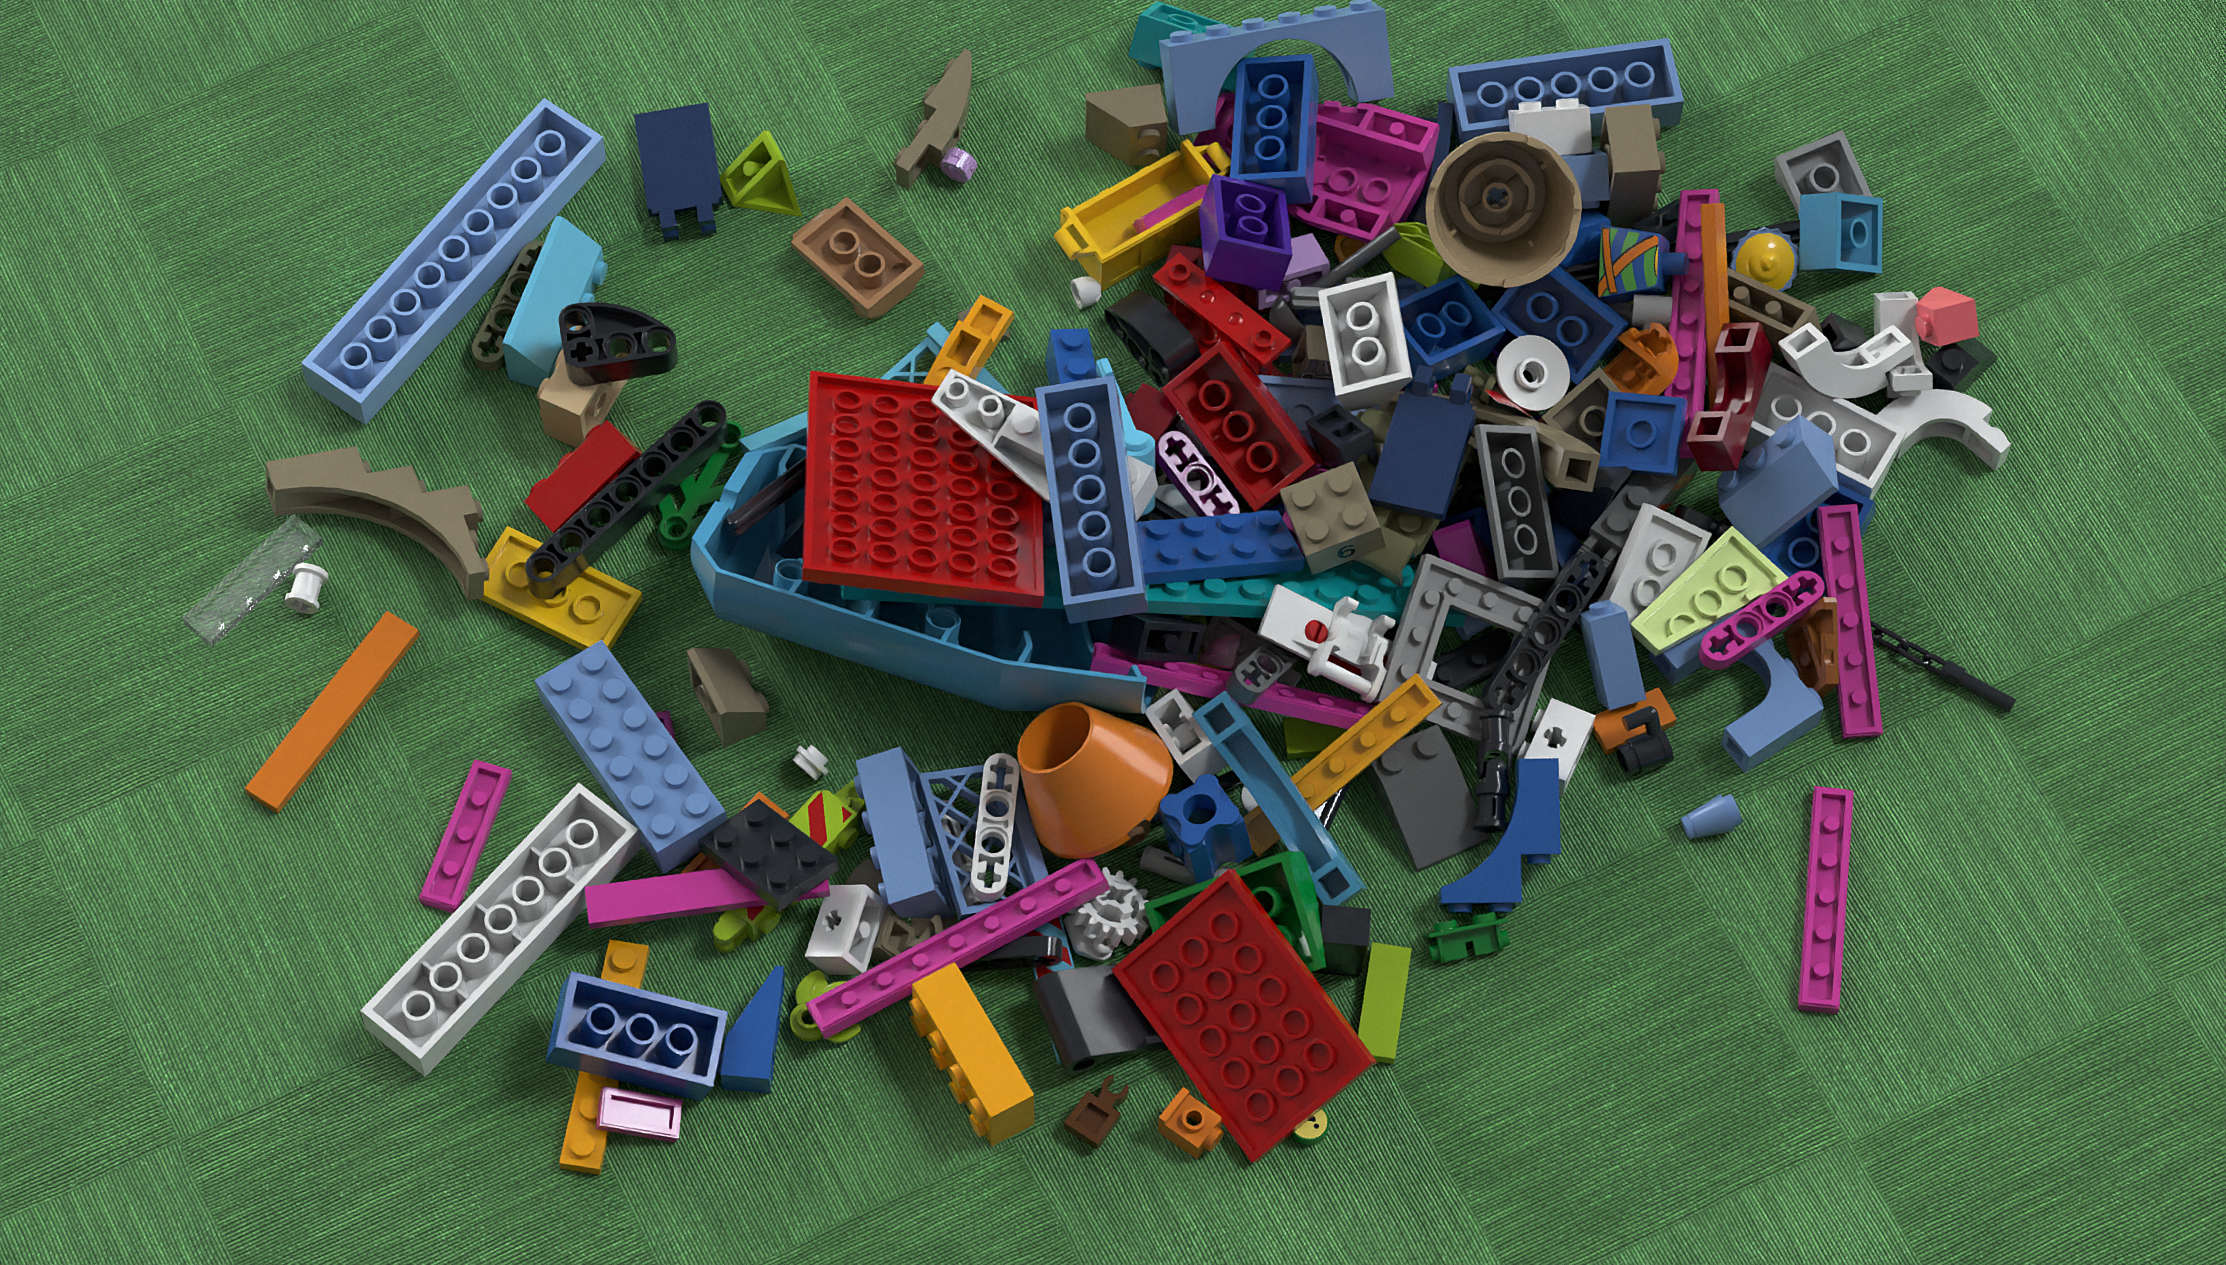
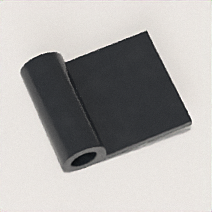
M1118 963L1054 971L1041 976L1031 985L1062 1067L1067 1075L1087 1072L1099 1065L1106 1057L1169 1049L1111 969Z

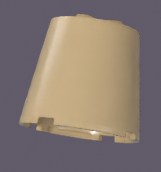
M1516 132L1484 134L1457 147L1437 169L1430 183L1426 198L1428 231L1442 259L1455 272L1472 282L1503 288L1531 283L1556 268L1571 250L1577 238L1581 220L1582 200L1579 186L1566 161L1546 143L1534 137ZM1495 187L1497 190L1506 189L1501 192L1504 198L1500 202H1497L1494 198L1489 201L1486 200L1490 196L1488 191L1491 188Z

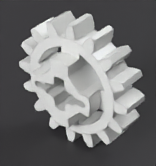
M1103 867L1101 871L1109 883L1110 890L1068 911V913L1076 914L1072 923L1073 925H1083L1085 927L1083 931L1084 936L1092 933L1097 935V943L1102 944L1104 939H1110L1112 946L1117 947L1122 939L1125 944L1130 946L1135 938L1142 939L1150 925L1144 903L1149 902L1144 900L1148 891L1146 889L1137 890L1135 888L1137 882L1135 878L1129 881L1124 880L1123 871L1119 870L1114 876L1110 875L1107 867Z

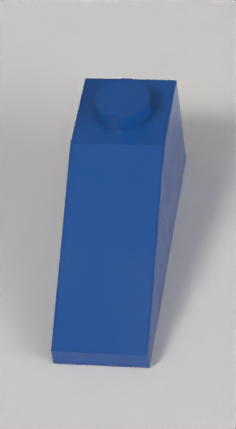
M775 966L726 1035L724 1051L720 1050L716 1075H721L722 1089L771 1094L785 988L784 966Z

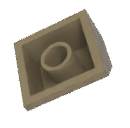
M1160 84L1086 93V139L1128 166L1138 164L1150 166L1166 157L1167 118Z
M691 648L686 651L690 685L724 748L767 729L766 714L770 712V709L762 692L758 691L755 693L749 682L753 681V678L744 659L737 661L732 649Z

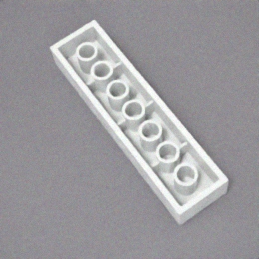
M578 783L360 1010L365 1029L426 1077L587 907L584 887L609 884L641 850L639 830Z

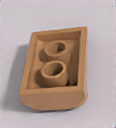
M845 197L832 209L821 211L792 235V248L852 302L853 310L856 314L865 319H876L887 313L915 289L925 273L924 264L848 197Z

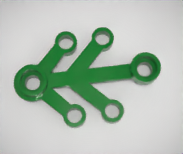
M727 421V439L733 438L737 442L734 444H723L711 455L697 481H695L693 473H691L680 483L685 502L678 513L671 498L672 491L658 503L663 519L657 526V539L664 548L671 551H681L691 545L693 535L705 518L703 516L694 519L698 510L713 505L715 501H720L726 484L713 488L712 486L729 457L742 450L739 439L745 437V431L739 423ZM682 446L678 447L675 450L677 452H685L688 451V448ZM675 530L681 531L683 535L679 537H671L670 533Z

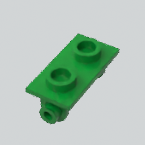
M1495 912L1471 916L1473 924L1457 927L1456 920L1432 924L1434 931L1423 934L1424 938L1433 937L1434 945L1428 946L1431 961L1438 960L1441 964L1468 957L1465 942L1472 941L1475 956L1503 951L1504 946L1510 945V939L1507 930L1500 931L1499 924L1508 922V919H1496Z

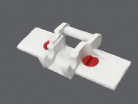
M1277 584L1274 587L1257 635L1309 660L1307 668L1309 674L1316 677L1320 674L1360 694L1362 700L1371 703L1376 698L1387 672L1385 665L1393 641L1383 636L1388 629L1394 626L1395 620L1386 615H1381L1375 620H1371L1367 617L1350 613L1352 610L1357 609L1359 602L1348 596L1336 602L1334 610L1331 611ZM1431 661L1426 678L1432 680L1437 663Z

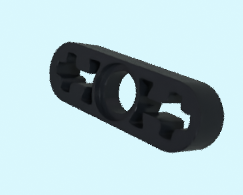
M1053 936L1019 937L959 970L961 972H980L1056 966L1062 963V940Z

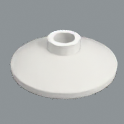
M1535 335L1518 337L1508 343L1498 357L1496 376L1499 387L1505 397L1520 408L1528 411H1543L1556 405L1564 397L1570 381L1569 366L1562 351L1550 340ZM1524 370L1532 374L1533 380L1531 383L1524 378Z

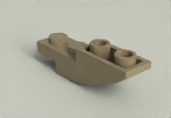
M964 49L957 59L952 58L947 63L943 71V78L937 86L932 85L925 93L922 100L925 119L919 124L914 135L915 139L908 148L903 147L895 158L896 183L910 190L929 163L941 169L940 163L947 151L952 147H956L962 136L969 114L972 94L971 52L967 49Z

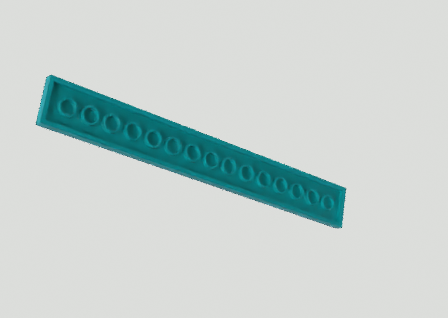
M1043 546L1044 599L1042 608L1065 609L1056 546ZM1306 559L1303 570L1297 572L1145 585L1149 611L1142 613L1263 618L1274 587L1279 584L1331 611L1334 610L1336 602L1348 596L1359 602L1357 609L1352 610L1350 613L1361 615L1371 620H1375L1381 615H1386L1394 619L1395 624H1399L1418 564H1406L1402 571L1404 580L1402 587L1394 584L1375 569L1357 561H1348L1312 575ZM840 585L842 599L1018 607L1000 603L977 602L948 597L939 598L931 595L898 593L870 588L861 589ZM1449 608L1443 626L1463 627L1466 614Z

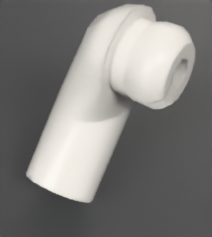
M1072 914L1063 920L1076 954L1095 961L1105 960L1112 955L1114 947L1110 943V939H1104L1102 944H1099L1096 939L1097 935L1090 934L1084 936L1083 931L1085 927L1083 925H1073L1072 921L1076 914Z

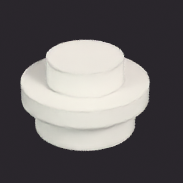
M810 745L807 750L802 746L796 749L798 754L792 760L815 781L822 774L826 776L829 773L828 769L824 767L829 760L814 746Z

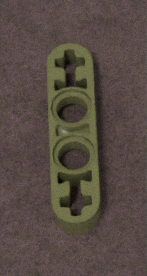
M531 241L522 248L472 343L474 363L483 371H496L506 363L502 342L508 328L498 327L495 321L503 314L514 316L521 298L514 296L511 291L518 284L528 283L532 270L531 258L537 259L539 257L544 241ZM493 336L496 337V354L490 353L488 357H483L482 350L489 351L494 343Z

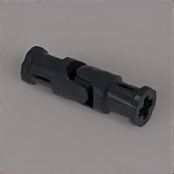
M1501 709L1481 710L1479 712V720L1482 721V741L1477 745L1476 773L1478 780H1481V782L1475 787V797L1479 798L1478 820L1473 822V829L1483 833H1504L1509 826V823L1505 822L1506 800L1510 798L1511 791L1508 780L1511 776L1513 747L1509 744L1510 723L1514 721V713ZM1484 758H1494L1490 761L1483 762Z

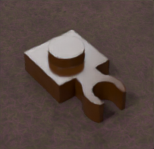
M1109 1075L1104 1079L1101 1093L1098 1097L1087 1091L1064 1122L1065 1130L1096 1150L1100 1148L1121 1119V1113L1114 1109V1107L1122 1104L1129 1094V1086L1127 1084L1118 1094H1113L1108 1090L1114 1082L1113 1075Z

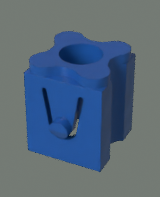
M1203 774L1196 779L1195 784L1178 794H1169L1161 800L1158 812L1166 840L1169 843L1167 846L1175 858L1179 857L1197 884L1214 878V873L1221 864L1226 862L1239 863L1253 855L1245 820L1240 815L1238 808L1231 802L1219 785L1218 779L1214 775Z

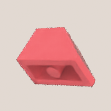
M1939 286L1931 289L1916 303L1918 316L1915 318V327L1922 341L1939 347L1979 336L1975 299Z

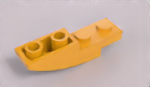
M980 294L964 321L958 320L936 357L923 384L940 386L950 369L975 380L1015 318L1014 312Z

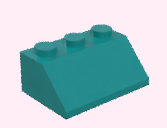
M1157 1L1139 15L1128 57L1137 59V64L1144 68L1157 70L1159 67L1162 68L1159 40L1170 39V34L1177 31H1192V35L1205 33L1206 27L1225 23ZM1257 48L1250 51L1243 58H1253ZM1238 62L1226 77L1220 93H1228L1229 90L1234 91L1236 89Z

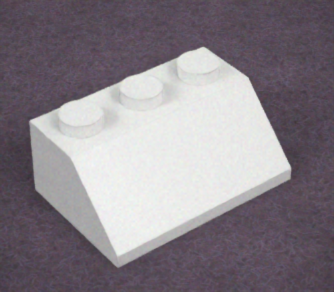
M1393 272L1318 291L1335 394L1348 412L1384 404L1413 380Z

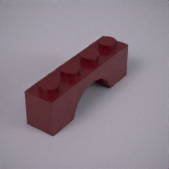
M1760 322L1723 324L1714 352L1718 370V387L1715 403L1711 411L1695 412L1686 441L1701 472L1737 471L1774 353Z

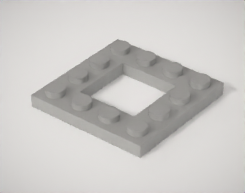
M1430 554L1421 555L1385 665L1387 672L1380 690L1374 699V703H1381L1410 677L1418 673L1443 703L1422 722L1432 726L1438 724L1442 730L1475 743H1481L1482 721L1479 720V712L1486 710L1481 699L1426 678L1448 609H1454L1514 633L1512 646L1542 599ZM1557 606L1560 611L1566 613V609ZM1540 622L1535 628V637L1542 644H1547L1552 638V630L1544 622ZM1518 654L1514 660V669L1519 675L1526 676L1531 669L1530 659L1524 654ZM1550 660L1519 707L1512 712L1514 713V721L1510 723L1509 744L1513 747V758L1518 756L1521 746L1525 741ZM1510 681L1506 688L1496 690L1495 694L1498 696L1497 705L1508 703L1504 695L1509 686H1520V684Z

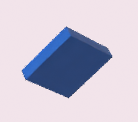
M1609 391L1600 449L1601 457L1598 467L1627 466L1632 470L1631 473L1677 477L1688 401L1681 397Z

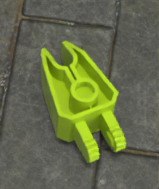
M1419 222L1395 223L1393 225L1402 238L1381 253L1395 270L1427 288L1458 274L1439 255L1431 240L1427 225ZM1462 276L1473 291L1479 287L1480 284Z

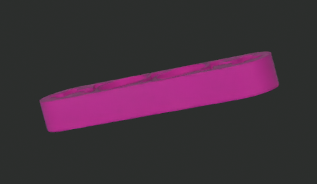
M1811 571L1797 572L1709 631L1703 637L1698 651L1701 663L1712 670L1725 669L1801 618L1822 598L1825 587L1821 577ZM1799 587L1803 589L1810 587L1813 590L1811 594L1804 592L1799 595L1796 602L1792 599L1797 595ZM1770 603H1778L1785 608L1787 614L1780 618L1773 617L1767 612L1766 606ZM1741 623H1749L1756 628L1757 635L1748 638L1739 634L1736 626ZM1729 638L1730 643L1727 644L1723 655L1719 651L1714 654L1710 652L1711 646L1716 649L1726 644Z

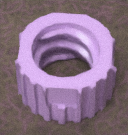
M952 147L947 151L940 166L949 178L965 183L973 175L978 167V163L969 153L960 148Z

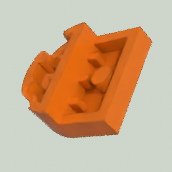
M1651 322L1649 329L1638 331L1636 328H1630L1621 334L1617 339L1624 346V349L1602 369L1621 392L1659 396L1676 376L1679 363L1676 344L1664 326Z

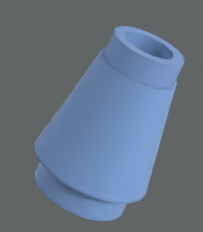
M1719 794L1687 814V816L1680 818L1689 840L1735 831L1734 827L1743 823L1739 809L1731 794L1724 797Z

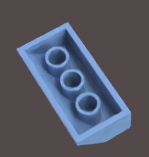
M901 746L856 760L859 775L854 776V784L859 798L865 799L867 811L862 812V819L869 835L873 834L875 846L870 848V853L876 870H881L884 882L879 883L878 887L885 907L891 906L900 918H933L935 915H941V919L955 917L947 880L915 780L920 771Z

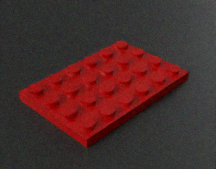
M1228 869L1111 969L1214 1112L1222 1117V1123L1252 1163L1259 1162L1377 1063L1376 1059L1235 869Z

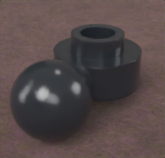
M1678 504L1673 515L1711 533L1715 542L1733 526L1727 517L1716 520L1681 504Z

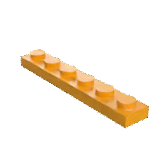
M1415 673L1291 777L1292 781L1312 810L1316 811L1443 703L1419 674ZM1259 805L1243 817L1252 850L1258 857H1261L1282 839Z
M609 939L601 979L642 989L650 953L649 946ZM583 1071L579 1072L559 1161L561 1169L601 1174L610 1131L596 1129L600 1090L604 1086L620 1089L621 1081Z

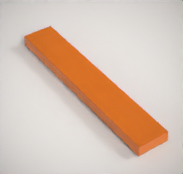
M1724 203L1701 204L1700 206L1709 411L1714 406L1718 387V370L1714 352L1723 324L1730 323Z
M386 611L245 787L246 794L279 814L419 638V630Z

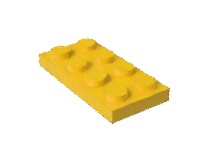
M507 526L486 558L489 568V581H484V594L480 600L581 650H585L602 640L610 651L643 600L642 592L589 566L554 598L539 599L529 591L525 564L529 556L543 543ZM542 572L536 577L548 578L552 573Z

